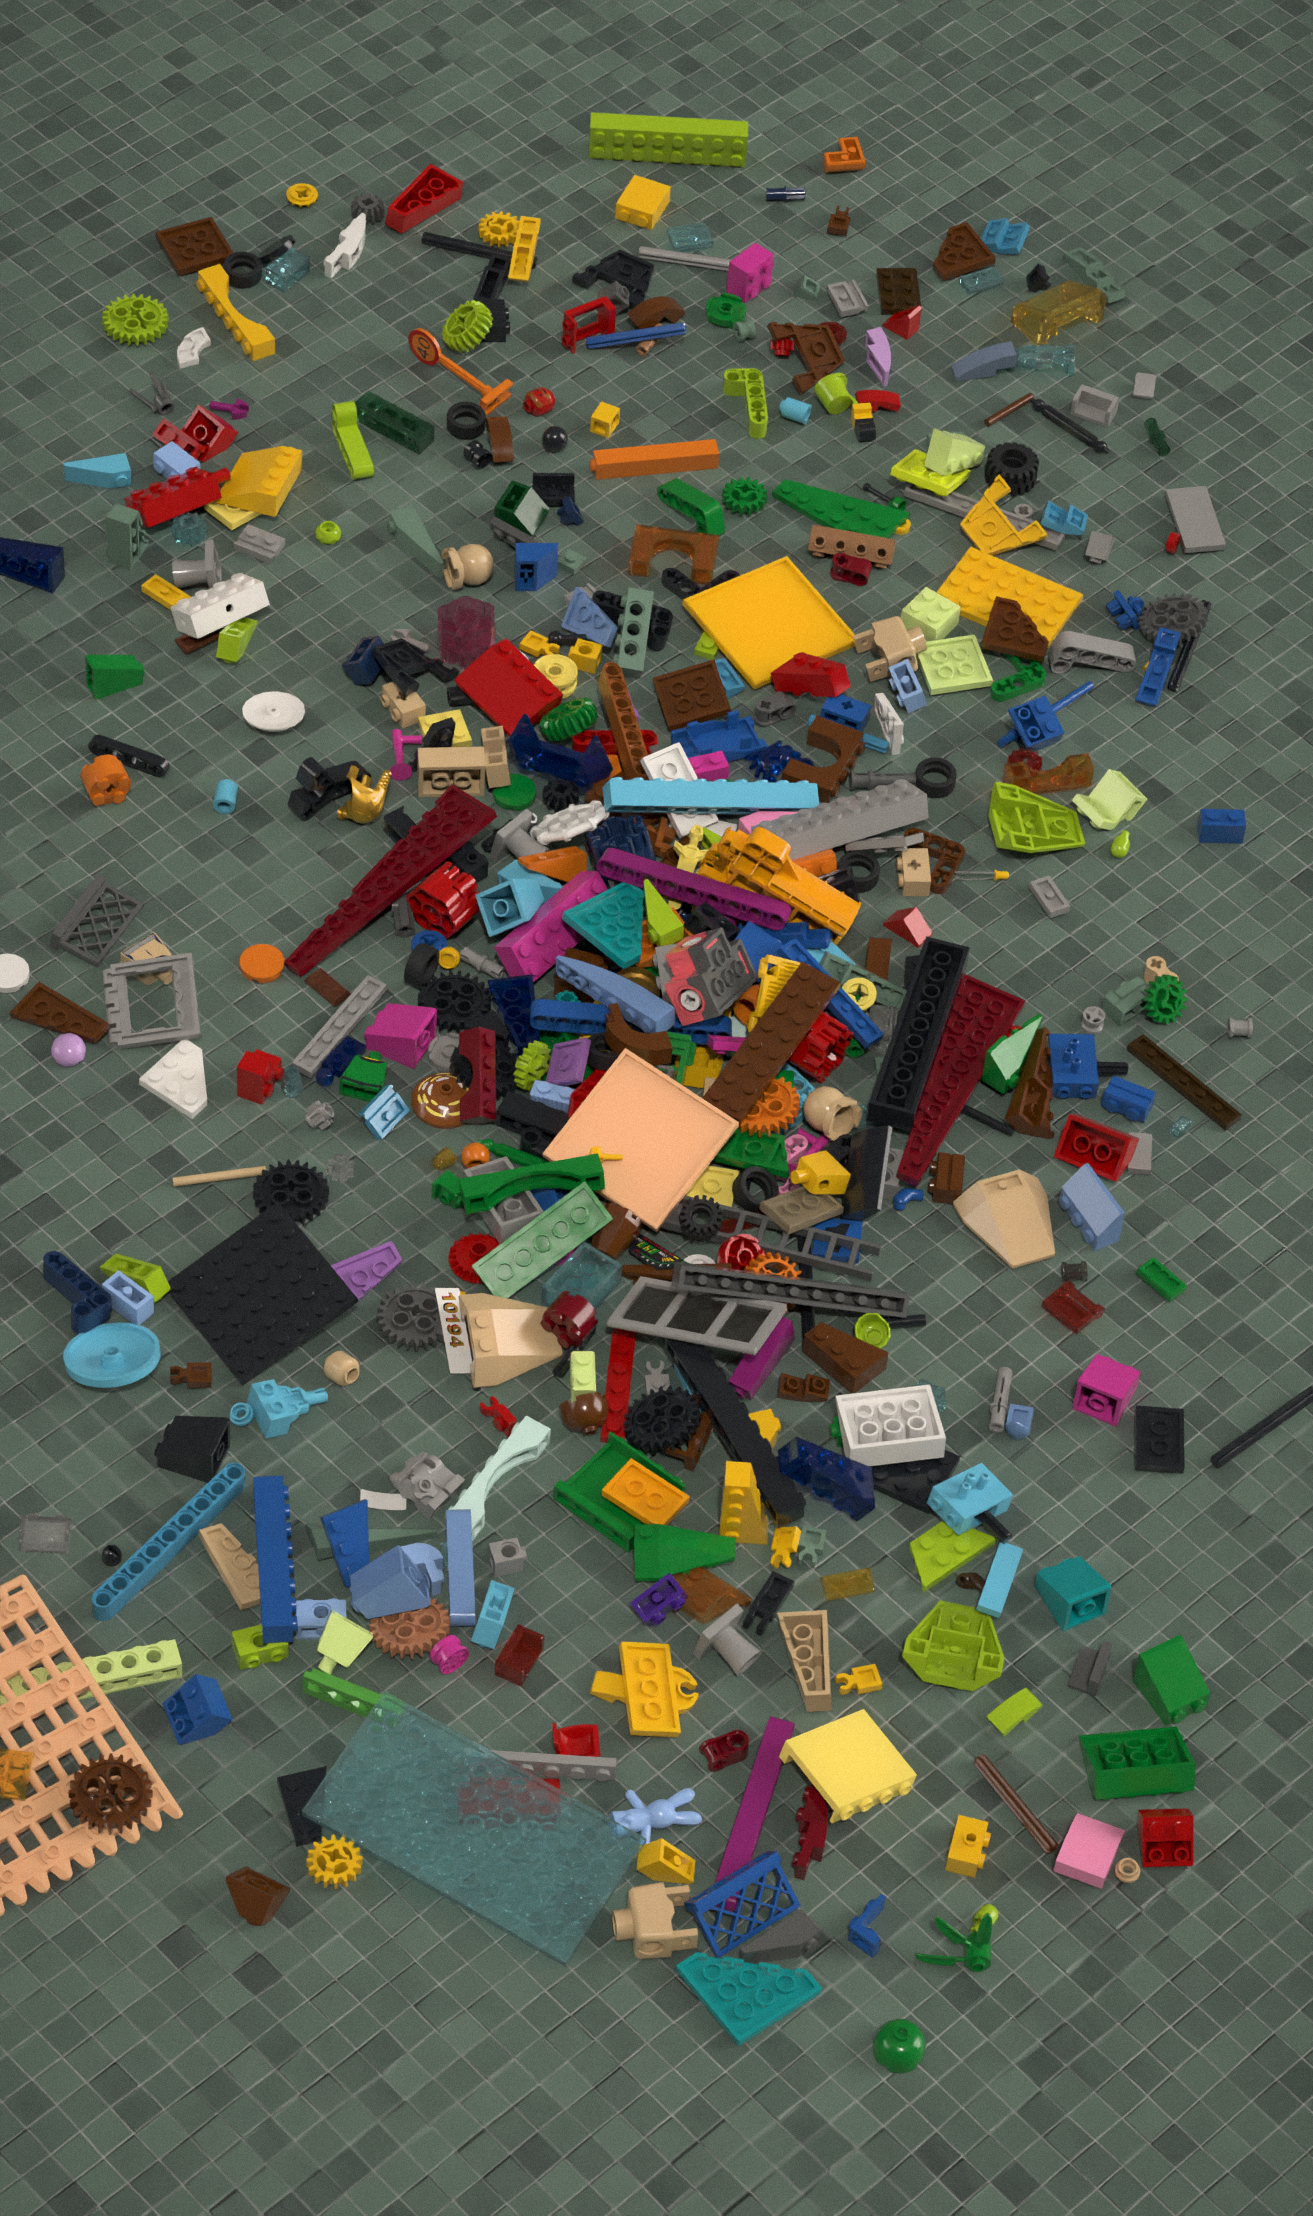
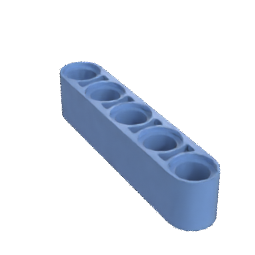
M471 1509L446 1510L451 1627L475 1626Z

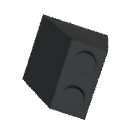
M175 1416L172 1424H167L165 1428L163 1442H159L156 1446L154 1456L157 1457V1467L208 1483L217 1475L230 1448V1419L226 1417Z

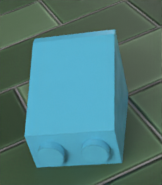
M510 879L475 895L489 937L528 922L544 902L538 879Z

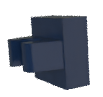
M570 496L563 499L564 505L557 510V513L561 516L560 521L564 525L574 522L578 526L583 523L582 514L576 503Z

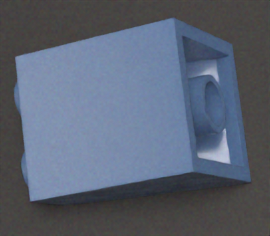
M397 1545L350 1575L351 1604L357 1613L361 1612L366 1619L427 1608L431 1605L427 1577L400 1545Z

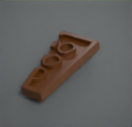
M38 982L9 1012L13 1019L62 1034H76L82 1040L94 1044L110 1028L108 1022L41 982Z

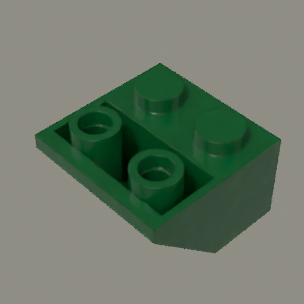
M513 480L494 509L495 517L532 537L549 513V507L532 487Z

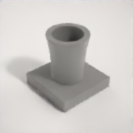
M205 540V559L173 560L172 570L175 587L181 589L187 586L208 583L210 589L215 583L222 581V568L214 540Z
M525 809L496 833L490 853V858L495 863L510 851L517 858L551 851V849L538 843V841L527 834L533 816L528 809Z
M736 1604L702 1632L693 1655L700 1661L715 1648L727 1661L736 1676H740L757 1661L762 1651L749 1643L735 1630L744 1611Z

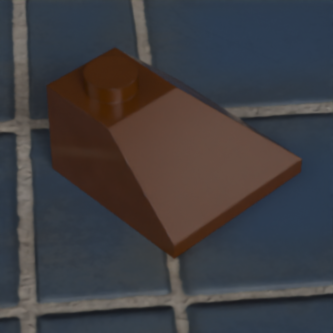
M247 1866L226 1877V1883L238 1914L245 1917L246 1921L254 1926H262L270 1922L291 1889Z

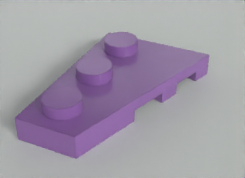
M389 1241L331 1266L359 1301L402 1264L403 1259L393 1242Z

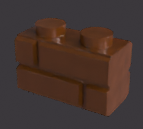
M939 1152L937 1160L932 1161L930 1174L935 1175V1178L930 1179L929 1193H933L932 1201L934 1203L944 1204L946 1202L953 1205V1201L962 1195L964 1155H951L950 1153Z

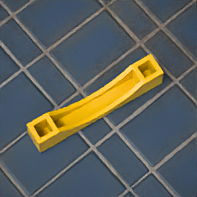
M217 264L198 271V280L196 281L198 290L203 292L208 304L214 307L217 316L221 317L224 321L225 327L231 330L235 341L242 345L244 353L248 354L252 361L275 354V338L267 327L245 318L232 306L228 299L229 276L222 266Z

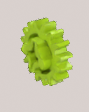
M534 1040L533 1043L528 1044V1049H523V1054L519 1055L515 1064L517 1070L513 1073L516 1076L514 1082L517 1083L516 1086L530 1091L535 1080L541 1081V1077L546 1074L549 1068L547 1061L551 1058L548 1055L551 1051L548 1045Z

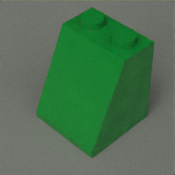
M1181 1634L1139 1654L1133 1682L1165 1726L1171 1723H1179L1186 1716L1194 1712L1200 1713L1207 1707L1210 1691Z

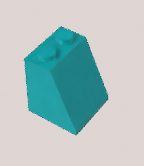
M1081 1556L1072 1559L1067 1558L1060 1564L1042 1568L1037 1572L1034 1584L1035 1589L1062 1631L1105 1615L1112 1589L1110 1583Z

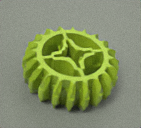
M475 300L471 302L466 301L464 305L460 304L459 308H454V312L449 314V318L445 320L446 324L442 326L443 331L441 335L445 344L455 352L458 351L460 353L463 351L468 352L470 348L474 349L475 345H480V341L485 339V335L490 333L489 328L492 327L491 322L493 318L490 310L483 303L476 302Z

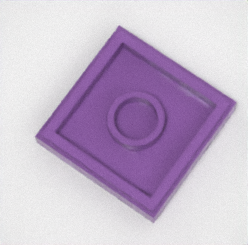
M585 1037L554 1044L546 1082L560 1086L582 1083L591 1040Z

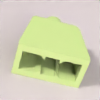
M331 1609L317 1645V1651L324 1654L318 1668L328 1674L332 1673L337 1663L348 1668L371 1641L373 1633Z

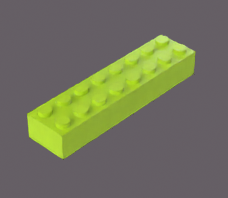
M591 112L588 158L745 167L748 121Z

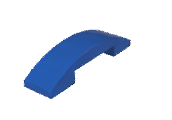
M1162 627L1159 628L1136 702L1154 707L1157 706L1172 665L1181 632Z

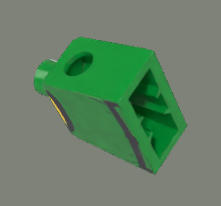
M371 1051L368 1057L356 1055L340 1077L339 1095L370 1102L386 1084L387 1063L381 1061L382 1054L378 1051Z

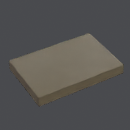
M804 1186L762 1201L759 1207L763 1213L787 1234L843 1214L844 1208L829 1194H811Z

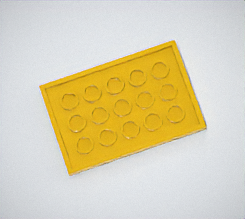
M971 546L936 592L961 606L960 616L987 627L996 596L1016 600L1020 604L1023 613L1026 616L1028 615L1036 624L1039 633L1048 639V647L1083 599V594L992 555L984 554L982 551Z

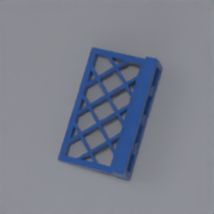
M777 1851L764 1852L684 1902L688 1912H693L715 1958L726 1954L801 1906L779 1863L782 1860ZM773 1869L778 1876L775 1887L765 1884L767 1873ZM751 1883L758 1885L755 1900L744 1897L746 1888ZM764 1887L774 1890L771 1905L760 1902ZM780 1892L787 1894L791 1902L784 1909L776 1907ZM730 1896L738 1898L734 1913L724 1910L726 1899ZM743 1900L754 1903L751 1917L740 1915ZM759 1905L770 1908L768 1918L765 1921L756 1920ZM709 1909L717 1911L714 1926L707 1924L702 1915ZM723 1913L733 1916L730 1931L719 1928ZM739 1918L749 1921L747 1932L743 1935L735 1933ZM718 1931L729 1934L726 1945L720 1949L716 1943Z

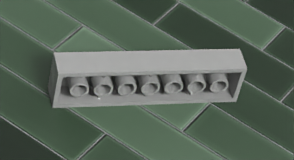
M900 779L896 780L893 784L880 785L870 791H860L850 797H840L837 801L821 803L811 809H801L798 813L781 815L778 819L771 821H762L758 825L752 826L751 830L753 831L757 827L765 828L786 841L791 846L789 857L792 861L928 819L927 794L907 780Z

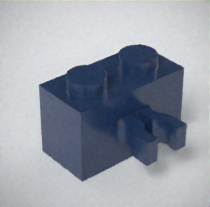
M379 636L363 637L353 652L347 656V660L342 663L344 670L347 671L355 685L371 684L382 669V666L372 655L375 646L384 644Z

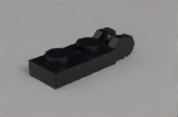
M772 1571L751 1604L750 1611L743 1621V1628L748 1630L755 1616H759L763 1619L757 1626L756 1634L762 1636L769 1622L773 1621L792 1591L795 1581Z

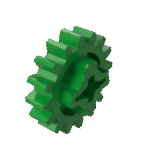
M739 477L738 481L731 479V484L726 483L725 488H723L722 503H726V509L732 508V513L739 511L740 515L743 512L751 515V511L758 513L759 509H764V504L767 503V489H763V483L757 484V479L750 481V477H747L746 480Z
M1162 974V977L1155 976V981L1148 982L1150 989H1144L1147 997H1143L1142 1000L1147 1001V1004L1143 1008L1149 1010L1147 1016L1152 1017L1154 1022L1163 1024L1176 1022L1175 1017H1182L1180 1010H1186L1183 1002L1188 1001V998L1184 997L1187 989L1181 988L1183 981H1178L1176 976Z

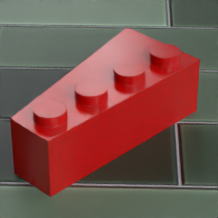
M430 163L388 207L385 225L401 234L460 200L464 182Z

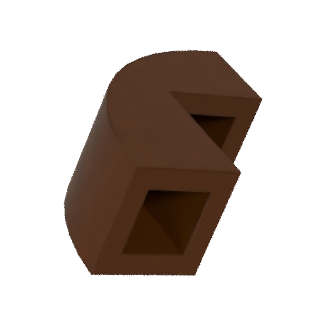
M659 296L640 303L627 315L637 327L644 329L654 327L664 316L675 324L685 311L675 299Z
M506 416L486 418L487 439L490 440L492 454L491 461H514L508 418Z

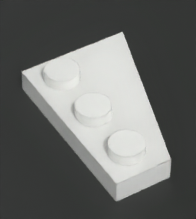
M884 693L875 694L873 710L885 740L890 743L891 755L900 754L901 745L904 744V724Z

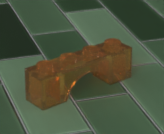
M1089 753L1067 756L1060 765L1043 771L1031 769L1026 761L1010 763L1004 766L1002 783L1016 785L1034 794L1091 787L1094 766Z

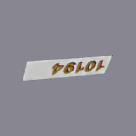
M435 1288L450 1374L471 1373L470 1364L472 1363V1356L465 1319H462L458 1298L460 1290L459 1288Z

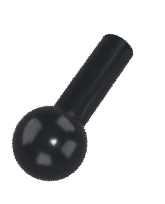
M552 631L547 637L549 638V644L555 643L559 646H562L563 643H576L578 638L587 640L586 634L563 635L560 631Z

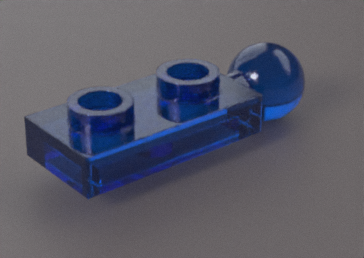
M346 1036L322 1062L321 1069L316 1073L317 1083L324 1087L331 1085L334 1075L340 1078L356 1055L362 1056L366 1052V1045Z

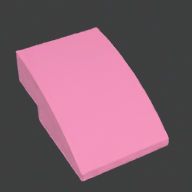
M1077 1813L1056 1859L1054 1872L1102 1889L1120 1847L1125 1830Z

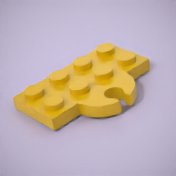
M621 1642L619 1653L630 1735L678 1737L681 1733L679 1714H684L691 1710L699 1696V1693L695 1692L691 1695H686L681 1691L680 1687L695 1690L698 1685L696 1680L684 1669L672 1666L669 1644Z

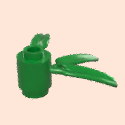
M986 1913L981 1920L978 1931L970 1933L968 1938L940 1917L935 1918L936 1926L950 1941L956 1945L961 1944V1942L965 1944V1957L915 1953V1957L925 1963L954 1966L956 1962H965L966 1967L970 1970L983 1972L991 1966L990 1939L992 1934V1917L989 1913Z

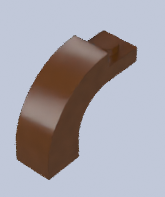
M618 1003L608 1005V1014H605V1040L616 1054L620 1055L626 1048L651 1065L671 1063L673 1047L666 1031L655 1033L637 1032L625 1023Z

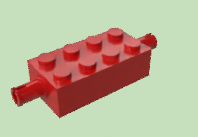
M191 467L184 474L171 475L164 482L151 483L147 489L134 490L130 493L131 495L124 497L127 507L139 511L143 522L142 526L149 528L222 498L218 484L230 480L231 475L225 467L213 473L198 467Z

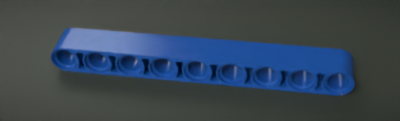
M537 999L530 1004V1025L534 1029L581 1034L605 1032V1014H608V1007L603 1004ZM675 1014V1025L667 1031L691 1035L692 1041L696 1044L707 1045L708 1035L732 1036V1020L728 1016L720 1015L682 1026ZM624 1018L625 1023L631 1029L645 1033L641 1028Z

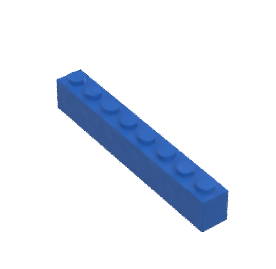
M283 1476L253 1477L263 1643L293 1642V1631H298L297 1616H292V1612H296V1597H291V1593H295V1578H290L289 1575L294 1574L293 1559L288 1560V1556L293 1555L292 1541H287V1537H291V1522H286V1519L290 1518V1505L284 1502V1500H289L288 1485L283 1486Z

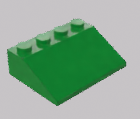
M1177 1726L1079 1735V1743L1089 1785L1096 1800H1110L1119 1797L1134 1798L1140 1795L1158 1796L1162 1793H1184L1195 1790V1762Z

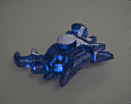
M778 740L769 747L745 756V760L753 761L749 769L756 768L755 778H759L760 773L763 772L761 780H768V782L776 783L777 779L771 774L779 775L791 758L814 766V763L810 759L800 758L801 753L793 750L792 746H781L782 740Z

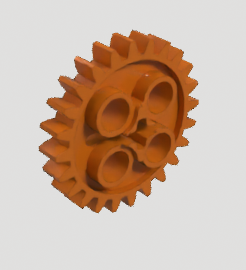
M775 1077L742 1124H739L738 1127H740L741 1133L749 1130V1136H752L754 1132H758V1136L761 1137L762 1133L766 1132L769 1137L773 1130L779 1134L780 1127L787 1130V1123L794 1124V1117H798V1110H800L799 1094H797L796 1087H792L790 1081L785 1083L784 1077L778 1080Z

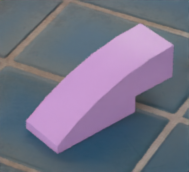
M878 327L866 331V361L883 387L888 386L891 351L883 329Z

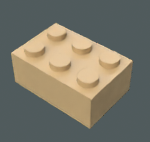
M484 747L418 748V797H440L451 784L471 796H484Z

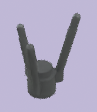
M150 372L149 375L159 393L154 397V405L135 390L130 389L129 391L150 407L154 413L159 412L162 415H166L173 410L175 405L171 401L164 382L159 384L153 372Z

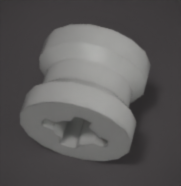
M1096 1006L1086 1008L1082 1016L1081 1029L1087 1034L1097 1035L1103 1030L1105 1012Z

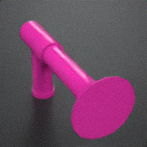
M394 729L392 731V740L396 764L390 768L393 779L402 781L412 775V768L404 763L403 744L421 745L422 736H402L400 729Z
M802 1128L796 1133L806 1137L808 1143L811 1144L809 1150L803 1156L819 1152L830 1142V1138L824 1134L816 1138ZM799 1160L795 1164L788 1163L789 1177L791 1172L796 1170Z

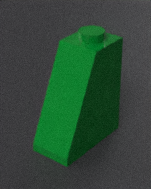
M89 654L85 656L86 686L95 700L143 684L145 670L142 663H138L134 655Z

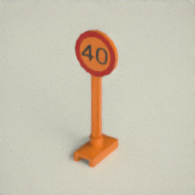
M416 328L410 332L408 342L414 355L426 365L433 366L440 362L444 367L478 390L483 396L480 399L479 406L484 409L486 416L511 397L512 394L507 390L513 386V382L509 379L504 380L494 389L489 385L486 386L452 360L445 357L441 353L438 342L428 331Z

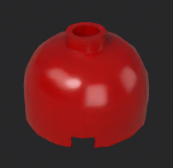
M737 1234L727 1238L720 1245L717 1253V1263H731L732 1269L744 1270L746 1266H750L749 1262L752 1259H757L758 1255L762 1254L765 1257V1252L763 1249H760L759 1241L749 1234Z

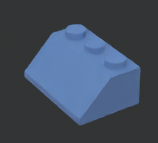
M1086 1163L1061 1187L1059 1204L1069 1214L1073 1225L1080 1229L1085 1241L1096 1251L1119 1241L1125 1212L1089 1163Z

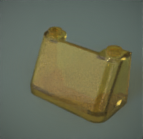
M1072 280L1065 281L1035 297L1016 304L1012 309L1011 323L1041 350L1049 345L1047 340L1051 335L1056 336L1058 334V327L1083 315L1088 320L1091 319L1095 324L1102 321L1107 295L1100 288Z

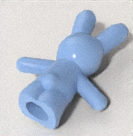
M691 1788L683 1789L668 1799L655 1800L647 1807L633 1790H627L625 1796L634 1809L612 1811L609 1814L614 1838L619 1839L641 1831L639 1847L650 1843L652 1827L665 1829L672 1824L695 1826L702 1821L701 1815L695 1811H675L676 1808L692 1801L695 1792Z

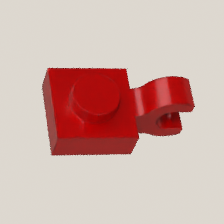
M491 1396L490 1404L492 1406L487 1407L481 1402L480 1412L485 1416L494 1417L493 1423L497 1430L503 1431L509 1438L514 1425L517 1423V1419L503 1403L499 1405L498 1400Z

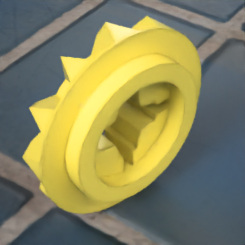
M858 977L848 980L842 986V989L862 1010L866 1011L867 1008L874 1005L877 992L871 981ZM860 988L863 996L857 1002L853 995H856Z

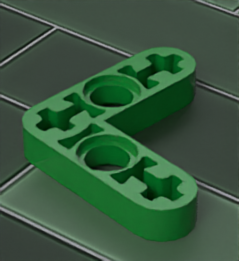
M1005 654L1018 673L995 681L991 685L990 696L997 702H1003L1041 688L1045 685L1047 673L1036 660ZM1027 661L1031 665L1024 666L1020 664V662ZM1021 682L1024 685L1021 687H1017L1013 683Z

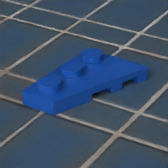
M367 1499L320 1517L344 1587L351 1586L350 1575L369 1564Z

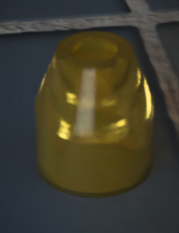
M445 1147L435 1155L431 1163L437 1171H440L456 1163L457 1158L448 1147Z

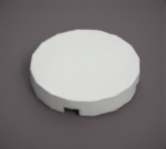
M0 954V992H16L20 990V987L28 983L30 977L28 963L23 958L14 954Z

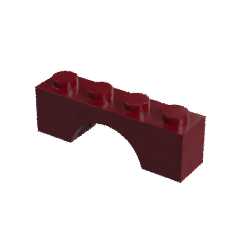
M483 1027L459 1032V1054L466 1056L473 1067L471 1086L467 1093L460 1098V1121L472 1125L496 1121L495 1031Z

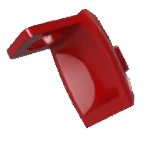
M552 1723L556 1754L601 1756L597 1724H581L557 1729L556 1723Z

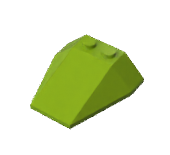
M1001 782L993 784L988 816L997 848L1035 853L1085 846L1076 811L1016 785Z
M941 1600L908 1635L902 1655L924 1682L968 1691H974L1001 1677L1004 1663V1655L991 1616L976 1610V1607Z

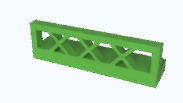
M313 1668L311 1672L306 1670L303 1674V1693L390 1728H395L405 1710L404 1703L316 1668Z

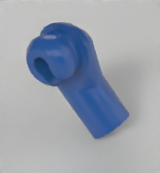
M901 1189L893 1197V1208L904 1210L905 1204L910 1200L922 1201L924 1191L922 1189Z

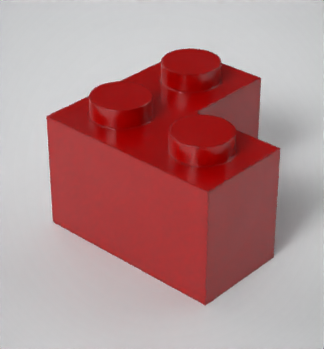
M258 1049L254 1053L246 1051L237 1066V1096L263 1105L266 1098L271 1097L276 1081H280L283 1076L282 1058Z

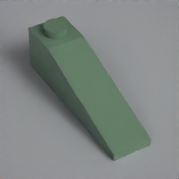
M414 506L390 512V521L387 522L389 533H393L397 542L439 579L443 578L444 562Z

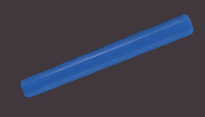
M677 323L587 337L586 344L588 349L685 335L687 331L685 323Z

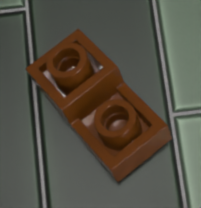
M781 1373L778 1379L777 1397L800 1402H826L828 1400L830 1379L807 1374L803 1379Z

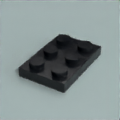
M1136 1405L1135 1470L1184 1473V1409Z

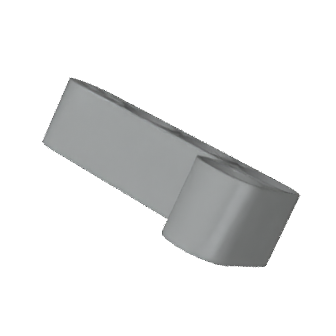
M1072 631L1060 633L1048 651L1051 671L1056 674L1067 672L1074 661L1121 672H1130L1137 665L1132 645Z

